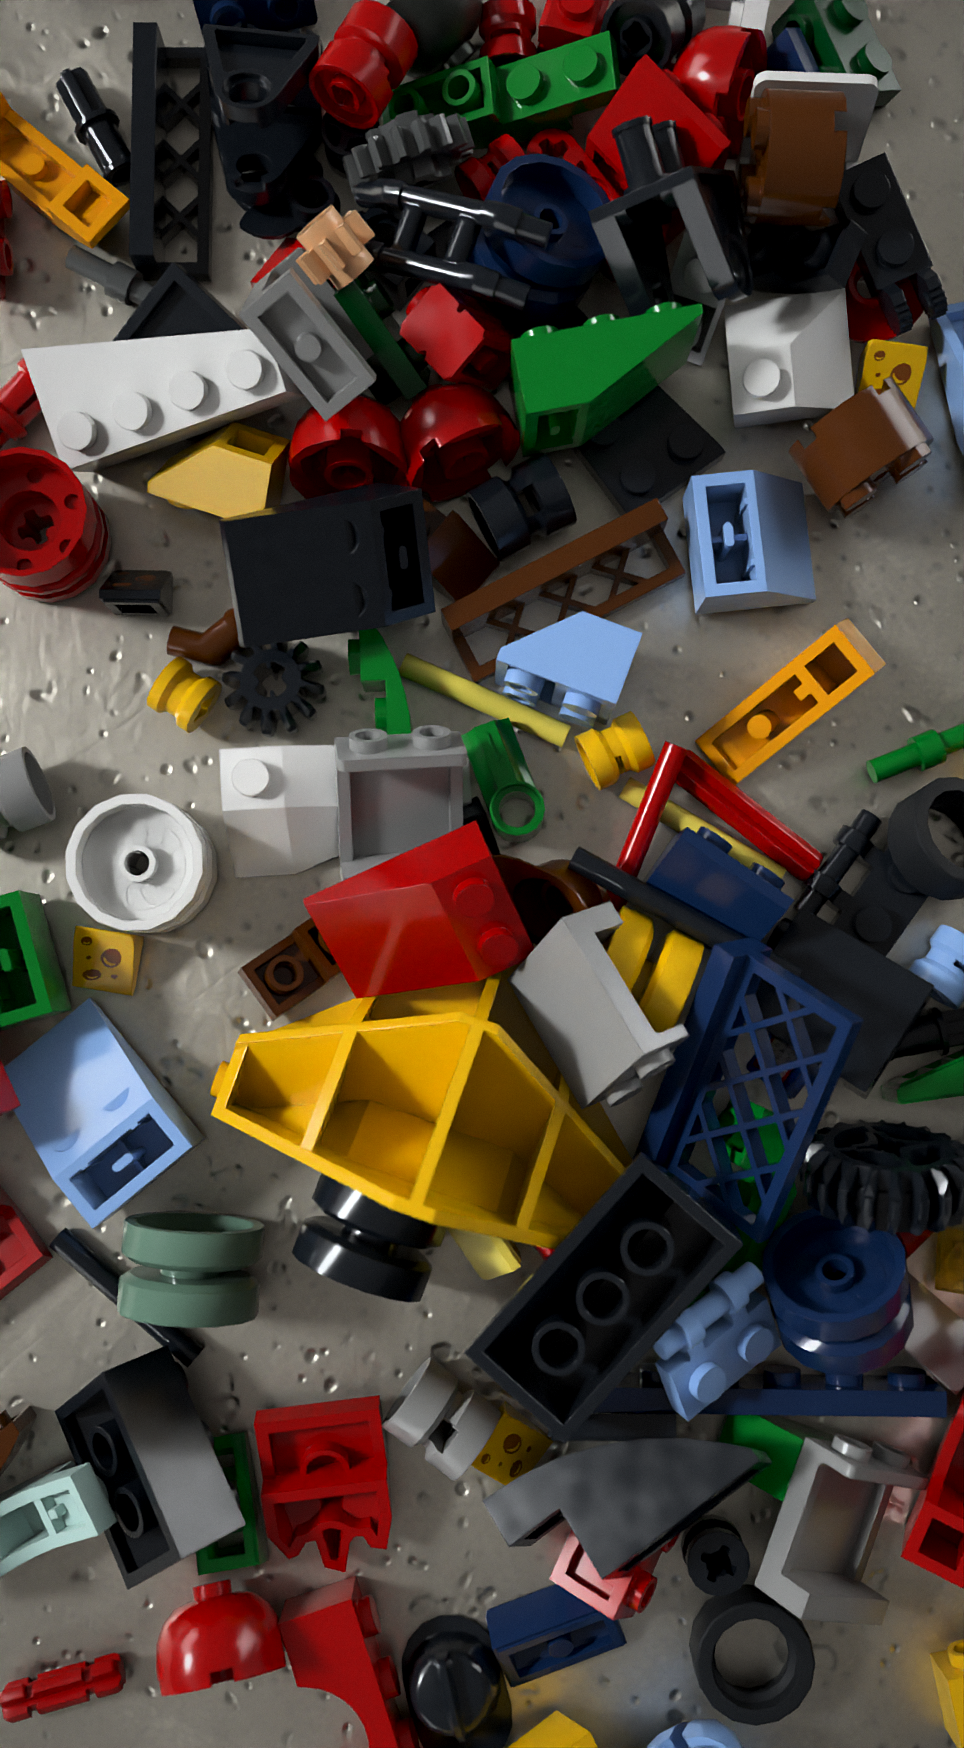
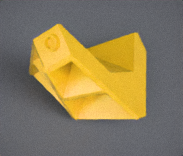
M521 963L481 981L358 999L353 998L272 1031L240 1034L235 1043L230 1063L222 1061L210 1090V1096L217 1098L211 1116L390 1209L432 1224L549 1249L556 1248L632 1162L601 1103L598 1102L581 1109L507 979Z

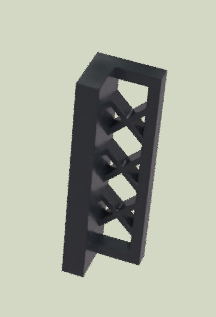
M133 22L129 256L135 269L142 272L144 281H158L172 263L165 262V246L184 230L197 242V262L175 263L184 267L198 282H211L214 129L204 47H165L157 22ZM200 68V82L181 99L168 86V69ZM168 101L174 106L169 112ZM198 104L199 115L193 110ZM186 118L199 130V139L180 155L167 142V134L181 120ZM167 157L173 162L168 168ZM199 159L197 172L192 165ZM185 173L198 186V196L179 212L166 199V190ZM166 213L172 218V220L167 225ZM198 216V226L196 228L190 222Z

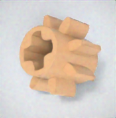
M330 205L311 220L296 236L306 249L296 259V262L314 285H322L329 278L334 286L340 290L357 278L374 260L364 245L375 234L356 209L352 212L351 210L342 217L335 207Z

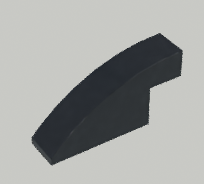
M690 1438L636 1439L598 1445L552 1460L517 1477L484 1499L483 1503L509 1547L532 1546L564 1520H567L601 1579H616L625 1576L769 1467L773 1462L765 1451L734 1444Z

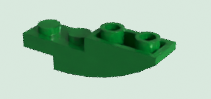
M610 30L499 67H496L487 55L401 84L392 90L394 95L382 113L383 125L394 120L396 115L414 110L417 111L418 115L433 113L436 116L444 113L445 118L459 113L461 118L466 117L475 146L472 150L488 148L491 142L503 134H508L517 143L530 141L538 132L545 129L572 130L574 129L572 116L608 105L621 87L617 42Z

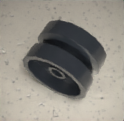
M321 1173L312 1199L328 1216L306 1218L302 1223L291 1253L299 1262L313 1271L359 1291L395 1301L408 1303L421 1301L432 1271V1265L417 1249L441 1247L448 1227L432 1224L390 1209Z

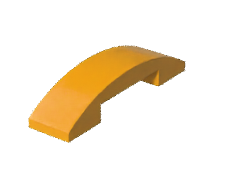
M0 92V180H6L13 192L59 229L83 245L93 249L130 209V199L88 164L82 168L16 113Z

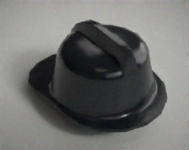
M439 1615L421 1624L409 1638L402 1657V1680L411 1718L422 1747L503 1748L507 1743L512 1728V1709L503 1670L493 1652L490 1635L476 1621L461 1615Z

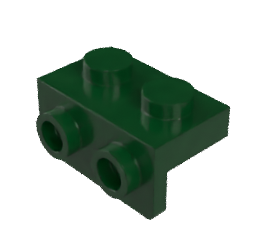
M794 0L772 25L771 31L774 39L785 28H800L820 73L870 74L875 76L878 80L879 91L875 106L887 105L902 90L892 70L891 56L885 47L881 45L868 17L869 10L865 0Z
M362 272L344 288L338 290L334 287L336 289L334 297L374 353L366 362L376 374V381L368 387L376 400L387 405L403 394L406 400L409 401L427 388L431 371L428 368L429 364L424 360L426 355L419 354L399 334L401 327L392 315L396 308L378 280L373 278L369 281Z

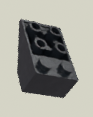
M376 482L219 520L240 647L248 648L387 627L436 612L421 488Z

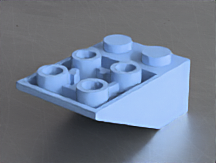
M88 998L4 1067L21 1104L20 1107L13 1111L52 1179L92 1229L112 1217L205 1140L204 1136L92 998Z

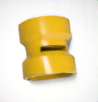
M631 711L614 718L609 728L602 731L590 729L574 737L584 766L599 791L617 783L620 774L629 770L639 773L655 765L654 754L640 722Z

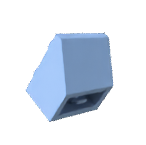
M757 470L691 476L682 501L695 615L814 603L816 601L802 483Z
M584 611L579 612L501 647L496 658L495 684L504 687L502 694L505 697L526 706L536 707L538 700L561 708L559 716L576 725L592 728L595 721L606 725L616 706L643 633Z

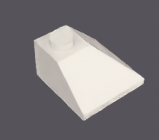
M845 288L724 306L735 428L822 417L854 395Z

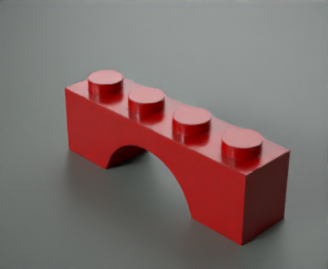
M963 1390L927 1474L929 1480L925 1491H920L905 1526L901 1557L964 1589Z
M353 1576L286 1599L278 1626L297 1687L323 1690L346 1702L360 1718L367 1734L369 1748H420L417 1732L411 1717L401 1719L395 1697L401 1695V1688L391 1655L382 1658L375 1635L381 1634V1623L376 1603L371 1594L362 1596L357 1577Z

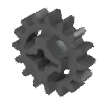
M414 110L396 115L394 120L381 127L369 130L365 134L367 144L353 147L351 149L352 154L343 157V167L352 194H354L355 187L360 182L376 181L380 178L402 180L408 182L409 185L428 189L438 183L448 181L452 177L450 167L464 162L463 158L472 155V149L475 146L466 117L461 118L459 113L446 118L444 113L436 116L433 113L418 115L417 111Z

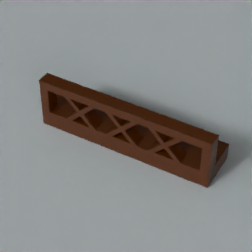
M658 498L440 609L442 624L472 681L479 684L494 676L496 658L480 666L465 637L487 627L509 634L506 646L514 642L515 637L523 638L535 633V631L519 627L525 606L537 600L561 607L557 622L565 619L568 609L575 612L584 611L604 619L683 578L686 571L664 533L668 517ZM649 542H652L666 570L649 579L623 572L629 553ZM621 557L617 570L604 566ZM589 573L614 580L608 600L597 606L571 599L577 579ZM620 582L633 586L616 595ZM568 585L565 597L552 593ZM516 612L512 624L499 621Z

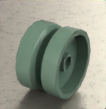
M195 1211L147 1212L128 1216L124 1219L121 1252L128 1259L142 1266L134 1267L119 1277L116 1310L122 1317L136 1322L170 1327H223L239 1325L254 1320L258 1315L260 1281L247 1271L241 1269L250 1267L262 1258L265 1225L258 1220L243 1216Z

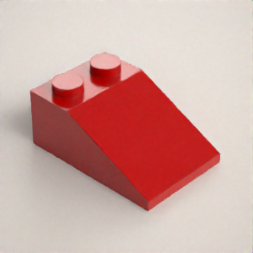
M476 820L303 899L307 911L356 999L481 981L523 962L534 950L523 920Z

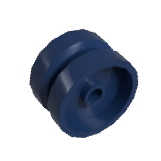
M539 153L516 156L499 169L484 201L489 199L503 202L523 209L524 213L552 222L553 228L548 244L543 249L518 239L514 241L486 232L481 228L469 263L501 272L503 276L531 285L530 295L524 311L496 301L490 302L495 308L519 320L536 323L561 320L578 307L588 291L593 277L599 273L607 260L591 224L588 211L606 204L610 200L605 191L587 172L562 158Z
M813 1208L793 1215L773 1232L763 1251L762 1275L766 1293L771 1302V1313L785 1350L804 1366L828 1375H860L885 1366L904 1349L914 1327L913 1301L908 1281L905 1248L897 1234L893 1237L889 1232L884 1231L868 1233L866 1228L858 1226L846 1228L841 1224L840 1219L828 1220L821 1216L820 1211Z

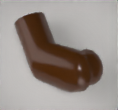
M234 608L227 610L224 616L204 633L173 626L167 641L168 655L174 657L181 656L184 659L211 666L225 665L232 660L230 657L232 651L238 650L242 652L246 649L240 647Z

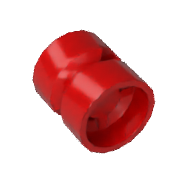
M362 0L354 3L336 31L334 40L329 42L309 74V86L315 99L327 113L349 127L358 129L373 127L393 97L394 93L392 90L400 85L418 56V43L414 32L399 14L378 1Z

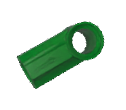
M510 719L493 720L474 727L471 731L461 735L467 750L468 760L491 817L492 827L496 833L504 840L513 843L527 842L535 837L543 825L545 814L544 800L535 786ZM510 799H524L532 805L535 815L530 823L522 827H512L503 822L500 817V810Z

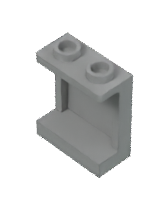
M299 247L254 284L239 316L321 417L327 421L376 381L375 372L366 362L374 353L334 297L336 289L327 279L322 285H314L297 264L296 259L306 251L304 248Z
M426 725L415 728L413 733L387 735L385 731L380 729L365 728L352 731L349 737H334L341 881L463 826V766L467 765V750L459 731H451L449 728L439 725Z
M611 901L561 918L507 979L581 1109L605 1099L610 1107L629 1100L643 1090L644 1087L640 1079L646 1080L676 1061L671 1052L689 1037L683 1024L661 1033H657L652 1029L602 946L624 923Z
M835 1434L833 1442L805 1437L754 1586L801 1620L882 1626L890 1601L861 1582L893 1487L898 1486L925 1491L929 1477L909 1466L911 1459L909 1454L884 1442L874 1441L871 1449L866 1444L842 1434Z

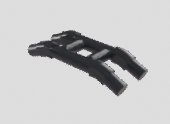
M380 178L376 181H366L357 184L354 190V199L360 207L380 208L383 211L402 213L391 246L376 240H370L364 245L374 258L364 271H374L382 274L391 273L436 285L441 283L448 288L461 290L464 294L476 296L490 302L496 301L524 311L530 295L531 285L503 276L501 272L469 262L481 228L489 233L514 241L518 239L545 249L552 232V222L524 213L523 209L503 202L489 199L482 201L409 185L406 181L392 178ZM427 216L456 223L444 259L415 252Z

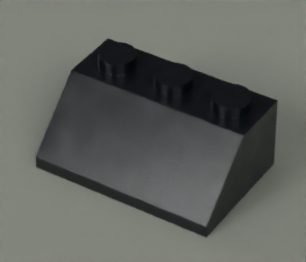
M168 1345L102 1372L55 1410L76 1465L79 1466L90 1462L95 1475L106 1486L109 1496L108 1502L118 1521L105 1530L104 1533L127 1590L246 1525L240 1511L241 1504L238 1492L224 1475L214 1452V1439L211 1430L199 1418L188 1392L189 1385L186 1373L182 1366L174 1360Z

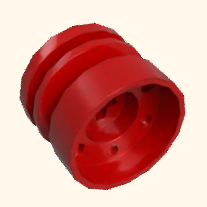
M20 446L0 451V581L6 587L30 600L52 603L76 597L96 582L108 563L112 538L106 514L70 467L47 451ZM44 528H48L46 530V536L48 540L42 544H39L42 541V535L40 531H42Z

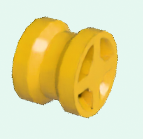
M179 656L173 659L155 680L147 697V705L158 713H170L175 717L178 727L187 733H191L202 724L215 706L222 691V684L211 676L200 677L194 673L193 665Z

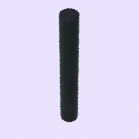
M64 1228L51 1242L49 1247L117 1306L119 1277L121 1275L69 1229ZM134 1321L162 1346L168 1345L172 1355L187 1368L204 1349L181 1327L159 1326Z

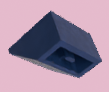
M701 826L697 833L689 827L683 829L670 840L643 881L744 937H754L761 941L794 901V899L781 891L785 882L778 875L758 863L753 862L750 868H747L728 855L732 846L708 828ZM704 943V947L712 952L713 948Z

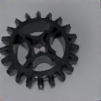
M859 1119L855 1124L839 1122L834 1124L833 1128L824 1127L817 1130V1134L814 1135L800 1167V1181L803 1182L802 1195L807 1197L808 1206L820 1211L821 1216L828 1220L840 1219L841 1224L846 1228L858 1226L866 1228L868 1233L884 1231L889 1232L893 1237L897 1232H909L915 1236L922 1235L924 1230L939 1233L945 1231L946 1226L953 1227L962 1224L964 1144L951 1140V1137L946 1133H933L927 1126H908L905 1121L899 1124L887 1123L882 1119L879 1122H865Z

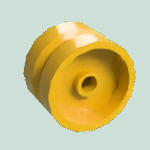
M624 905L618 912L624 923L602 946L652 1029L657 1033H661L675 1026L685 1007L700 966L704 943L674 929L661 938L648 960L646 956L654 936L653 919Z

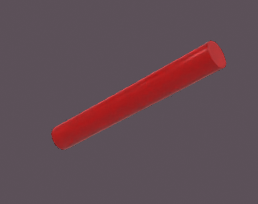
M667 741L664 742L616 864L618 868L635 877H638L688 749ZM606 890L617 912L624 905L626 906L628 901Z

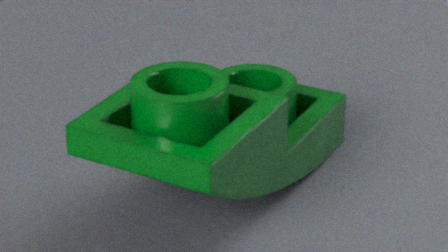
M377 628L359 631V639H348L350 675H360V681L365 692L386 691V697L375 698L376 729L385 731L387 735L413 733L406 694L389 648Z

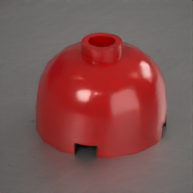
M733 25L712 26L698 32L681 49L675 64L670 63L666 69L676 75L685 90V95L703 113H710L721 122L728 139L732 142L727 159H734L733 154H738L740 148L745 107L748 97L751 96L755 73L767 71V44L762 30Z
M450 383L428 386L417 394L414 402L400 421L401 438L408 467L407 474L403 471L405 479L409 486L422 489V492H427L432 502H443L466 495L467 490L491 478L487 469L500 458L505 466H507L514 459L521 444L520 433L508 411L496 397L475 384Z
M358 395L327 421L321 417L313 406L305 411L298 420L288 453L289 479L291 485L304 498L309 499L376 482L407 486V480L403 471L407 474L408 467L401 438L400 421L389 408L370 398Z
M231 1579L192 1587L194 1601L188 1602L172 1611L162 1625L156 1644V1672L161 1696L212 1688V1684L233 1679L234 1682L287 1666L285 1658L286 1649L278 1626V1615L270 1603L257 1593L250 1591L232 1592Z

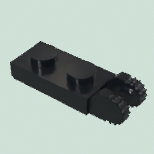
M884 152L845 170L836 209H833L839 223L852 219L867 232L856 262L871 297H877L891 330L897 336L912 330V313L903 290L898 287L908 281H911L922 309L928 318L933 320L947 314L948 304L945 291L942 289L938 274L931 269L933 263L886 153Z

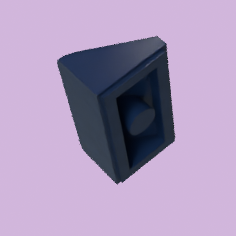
M557 1584L493 1607L485 1615L493 1652L511 1688L627 1644L619 1620L610 1619Z

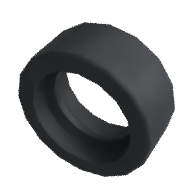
M958 777L937 778L896 805L888 820L887 842L893 862L905 880L922 894L942 901L964 898V868L956 866L942 855L932 839L928 826L929 809L943 813L957 824L964 835V780Z
M750 1584L742 1585L740 1589L730 1595L713 1596L704 1603L693 1621L689 1647L699 1687L712 1707L732 1721L754 1726L780 1721L799 1708L812 1687L816 1664L811 1639L802 1621L759 1588ZM750 1619L769 1621L780 1629L786 1639L788 1648L787 1662L780 1673L764 1685L750 1688L731 1685L724 1680L716 1666L714 1654L718 1640L727 1629L738 1622Z

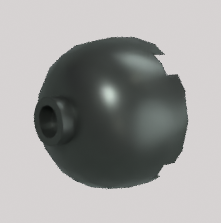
M390 0L386 6L392 8L406 21L414 32L418 43V56L406 74L407 76L425 77L443 67L448 69L466 63L476 52V48L470 40L481 23L482 0Z

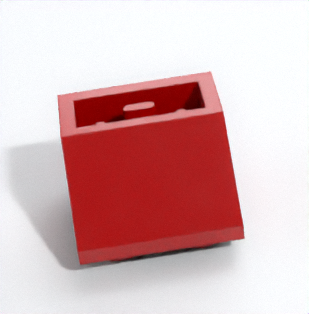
M647 54L635 64L587 136L585 153L620 197L624 195L623 192L628 188V183L616 141L613 139L611 131L628 120L645 115L652 117V125L667 120H675L677 134L687 167L694 165L724 169L732 143L728 139L721 122L714 115L707 112L703 113L685 95V90L676 75L668 69L661 70ZM679 209L672 211L671 221L662 226L665 247L686 229Z

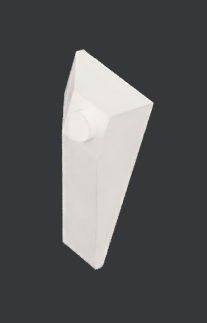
M286 745L219 749L222 813L235 878L297 875L339 856L335 745ZM468 757L467 765L463 766V806L472 803Z

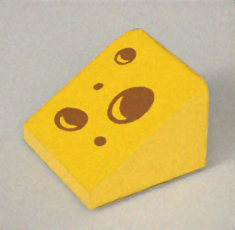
M879 339L869 340L859 357L855 394L872 385L879 395L881 394L883 380L893 377L915 410L926 366L928 347Z
M76 925L73 937L72 986L134 996L144 936Z
M504 1401L498 1408L501 1415L492 1435L471 1465L501 1484L507 1485L517 1477L531 1471L553 1443V1440L509 1403Z

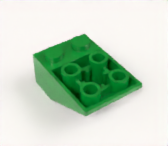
M665 302L653 306L642 315L620 319V316L616 314H602L587 320L583 326L558 330L554 326H540L526 331L522 334L521 338L511 339L509 392L516 427L520 433L522 456L526 457L540 452L547 453L582 446L686 364L703 315L702 303L682 307V304L679 302Z
M18 890L0 896V1032L72 1011L40 894Z

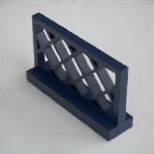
M749 937L714 944L683 1025L689 1037L674 1049L673 1056L676 1061L666 1070L633 1160L640 1152L644 1153L686 1182L731 1223L759 1244L770 1239L864 1020L769 959L773 949L756 938ZM762 978L775 986L783 1011L782 1015L763 1020L756 997V991ZM799 1003L805 1006V1008L800 1009ZM816 1013L837 1027L827 1052L814 1055L803 1016ZM786 1021L797 1060L777 1065L766 1027ZM749 1032L760 1070L742 1075L734 1046L739 1035ZM823 1061L819 1069L817 1062ZM800 1067L808 1097L803 1108L791 1110L780 1072ZM763 1077L774 1115L755 1119L744 1082ZM727 1087L738 1123L720 1128L713 1099L717 1089ZM799 1117L797 1123L795 1124L794 1118ZM777 1122L785 1151L780 1162L769 1164L758 1127ZM741 1131L751 1168L733 1172L723 1135ZM706 1139L716 1172L715 1176L707 1177L689 1163L697 1141ZM754 1176L762 1201L757 1215L743 1205L736 1180Z

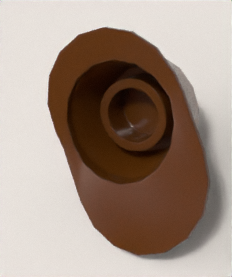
M503 854L493 856L523 920L531 942L537 945L561 918L611 901L609 894L601 890L596 883L568 869L567 867L570 862L568 859L550 860L536 866L519 858Z

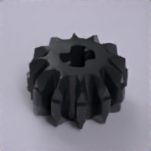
M300 641L294 644L288 651L287 642L271 644V649H266L265 645L252 647L255 654L249 658L241 651H232L230 657L241 668V672L228 671L222 674V682L228 687L237 689L230 693L224 699V702L230 710L243 709L240 714L239 723L244 728L249 729L261 719L262 734L265 737H273L277 729L278 720H282L284 727L292 735L299 731L298 724L293 717L295 714L300 712L310 720H314L317 717L316 709L306 699H320L326 696L324 685L312 681L319 677L324 669L319 660L305 662L309 653L307 644ZM278 674H282L281 679L287 686L285 691L277 696L271 690L270 697H266L268 692L262 685L263 681L270 675L275 680H278Z

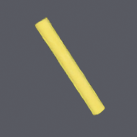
M409 653L406 654L400 666V676L498 720L509 718L512 726L561 748L570 731L571 725L509 699Z
M630 777L618 797L638 809L647 786ZM668 799L659 822L678 833L686 827H689L696 833L701 826L708 828L732 846L731 851L728 853L732 858L747 868H750L753 862L758 863L778 875L781 879L783 878L786 868Z

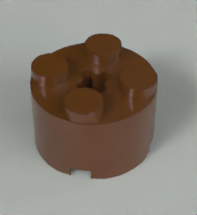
M765 88L761 97H748L744 114L743 133L744 138H751L749 164L739 165L737 183L740 201L743 203V216H749L751 224L827 227L831 220L823 208L836 209L846 158L847 131L835 130V111L847 112L844 92Z
M888 377L883 380L881 394L878 395L874 387L870 385L853 395L811 427L817 438L804 449L800 441L797 440L789 448L788 453L827 512L832 513L839 510L844 519H847L875 499L873 494L878 490L876 486L886 479L892 477L895 483L898 484L928 463L926 458L932 453L928 446L933 442L934 438L894 378Z

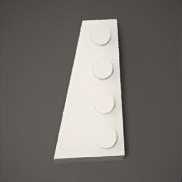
M250 329L21 349L58 457L73 472H96L305 397Z

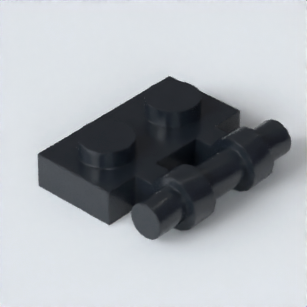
M862 809L850 826L843 825L834 837L833 842L836 847L819 870L814 869V873L807 880L803 881L802 886L805 890L794 904L793 909L798 912L803 907L817 915L823 905L826 904L837 912L830 924L886 957L926 901L928 895L922 894L905 880L893 862L888 842L882 850L873 845L870 839L880 827L882 821L873 813ZM856 860L868 870L852 893L848 894L841 888L839 883Z

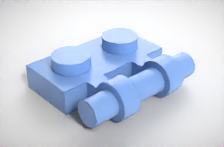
M749 1261L745 1262L733 1273L723 1271L709 1282V1292L689 1308L687 1307L652 1346L661 1357L655 1365L670 1405L674 1411L687 1421H690L710 1403L716 1401L723 1392L782 1345L767 1298L755 1291L764 1282L763 1275Z

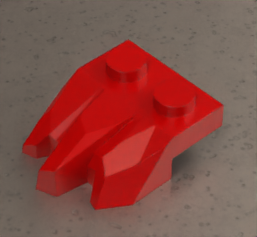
M380 1395L256 1410L254 1429L263 1478L260 1496L267 1537L288 1559L299 1556L306 1542L316 1541L324 1567L346 1572L349 1546L355 1536L364 1537L371 1548L387 1550L392 1520L388 1449L385 1429L382 1427L383 1414Z

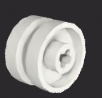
M120 794L95 805L75 825L65 851L66 879L76 902L97 922L121 931L140 934L167 933L191 922L208 904L217 881V853L207 830L188 812L170 802L149 794ZM141 856L149 858V867L143 874H141L142 870L136 868L138 859Z

